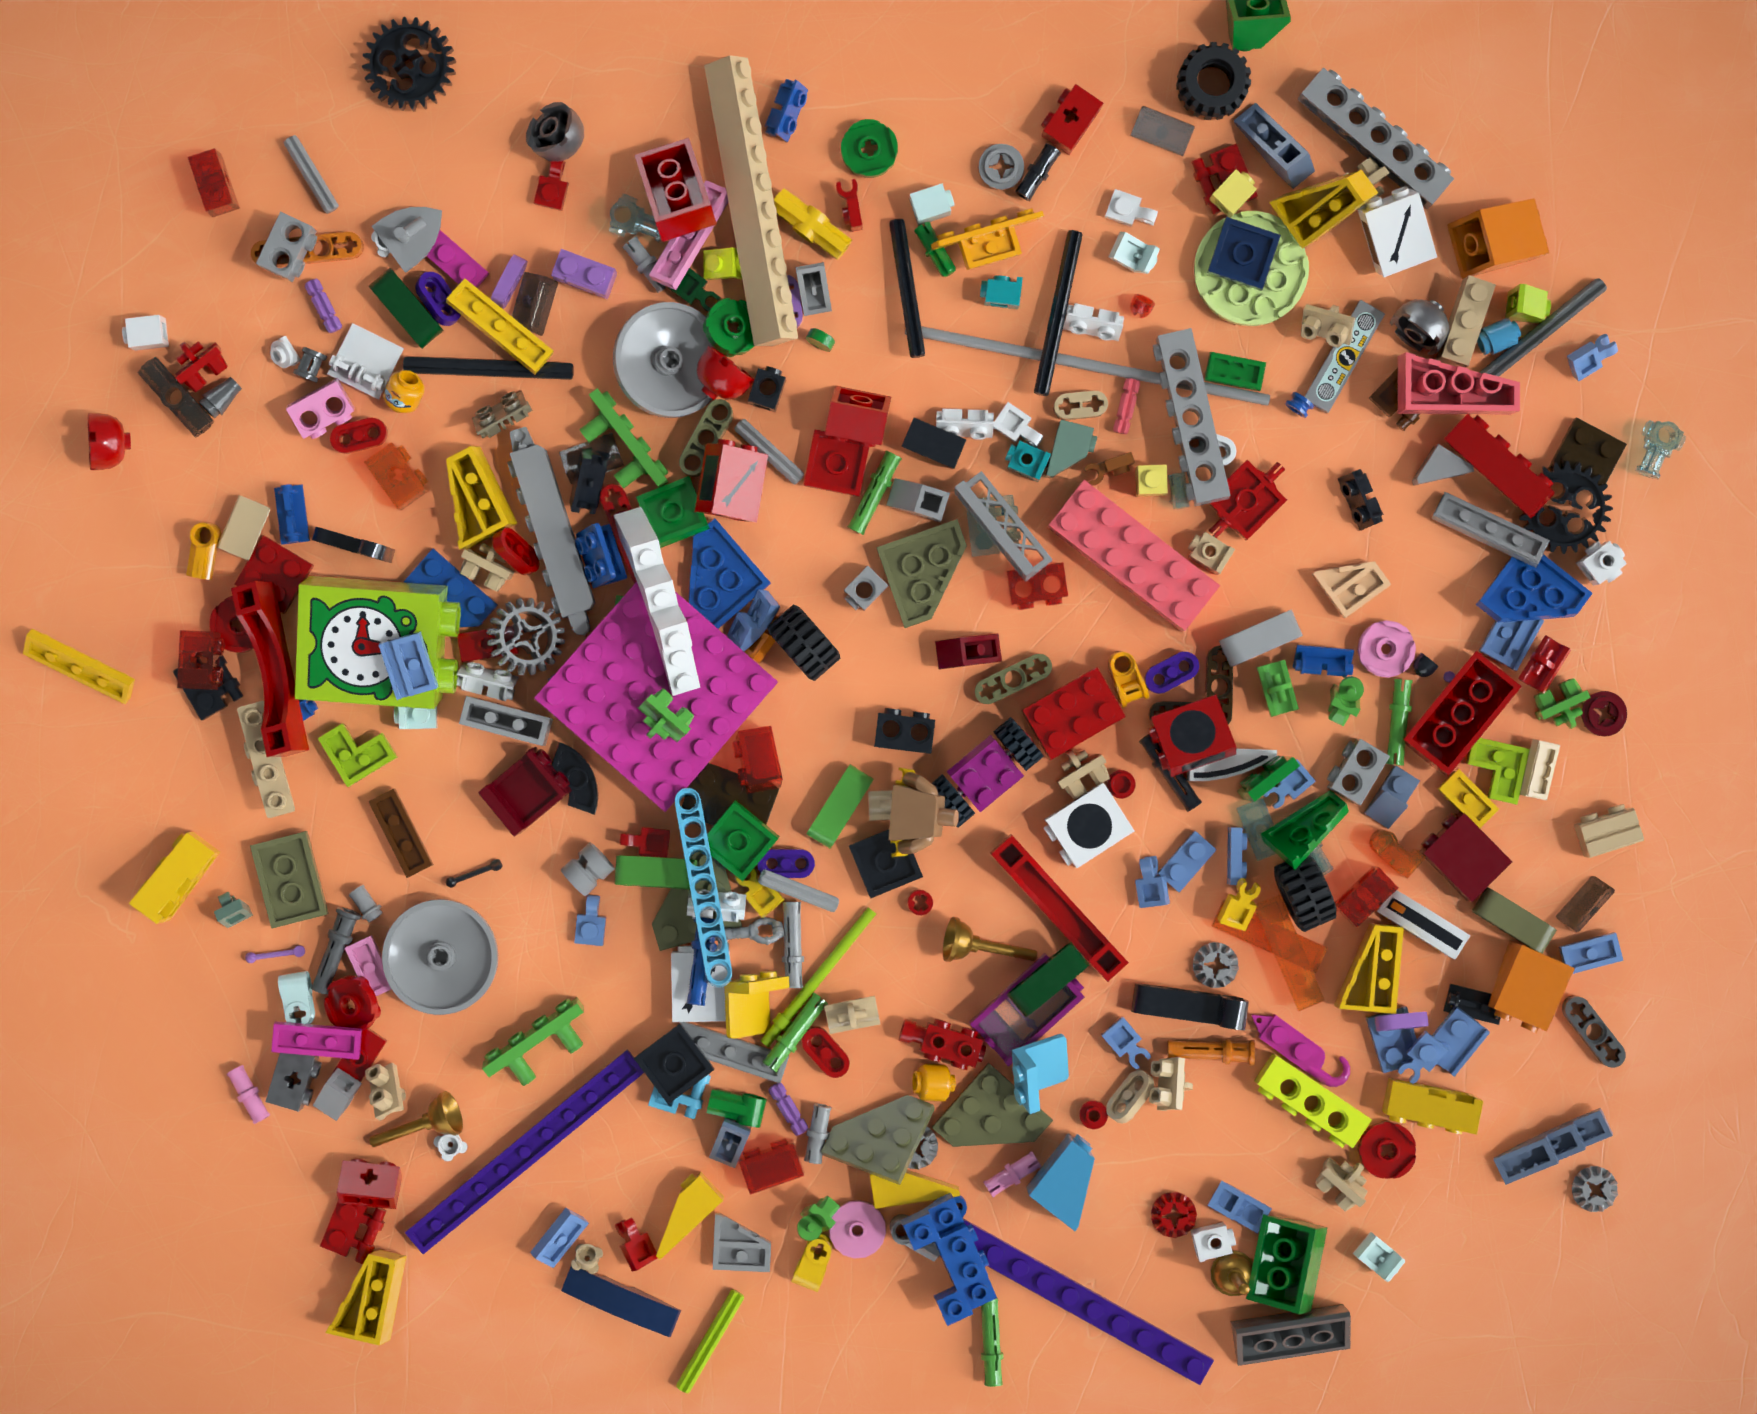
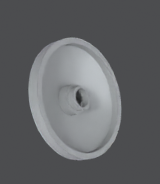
M656 303L635 313L620 329L613 348L614 373L623 393L641 410L658 417L677 418L687 416L702 409L712 400V398L701 391L704 385L698 379L696 372L698 361L708 346L713 347L703 331V323L706 316L701 312L681 303Z
M448 899L425 901L402 913L389 929L382 951L384 974L393 992L411 1008L433 1015L456 1013L477 1002L491 986L497 972L499 959L497 941L487 921L468 905Z

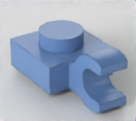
M1603 334L1596 339L1595 344L1590 341L1567 355L1572 376L1577 381H1581L1602 368L1601 361L1618 352L1616 342L1610 343L1608 335Z
M1157 856L1139 859L1143 877L1135 880L1139 908L1170 904L1166 876H1157Z
M588 895L586 914H577L574 943L595 946L604 945L606 917L598 916L600 896Z

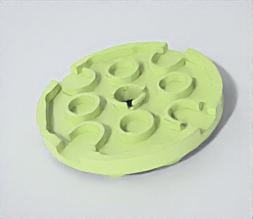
M1243 211L1234 214L1231 218L1281 235L1263 290L1259 291L1207 273L1225 218L1217 222L1206 233L1199 244L1194 259V279L1200 297L1214 314L1236 325L1261 326L1283 317L1300 300L1308 281L1309 260L1305 248L1302 249L1279 217L1261 211Z

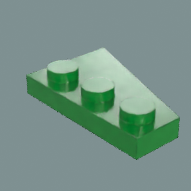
M1329 790L1262 832V840L1289 866L1296 870L1349 812L1347 803Z

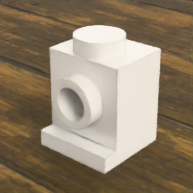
M1224 1222L1190 1230L1199 1262L1233 1253L1231 1246L1236 1245L1232 1228L1227 1229ZM1212 1239H1220V1245L1218 1247H1211Z

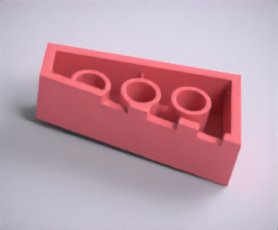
M1405 352L1398 356V414L1512 415L1520 411V382L1487 373H1479L1468 370L1469 368L1441 363L1438 360L1426 359Z

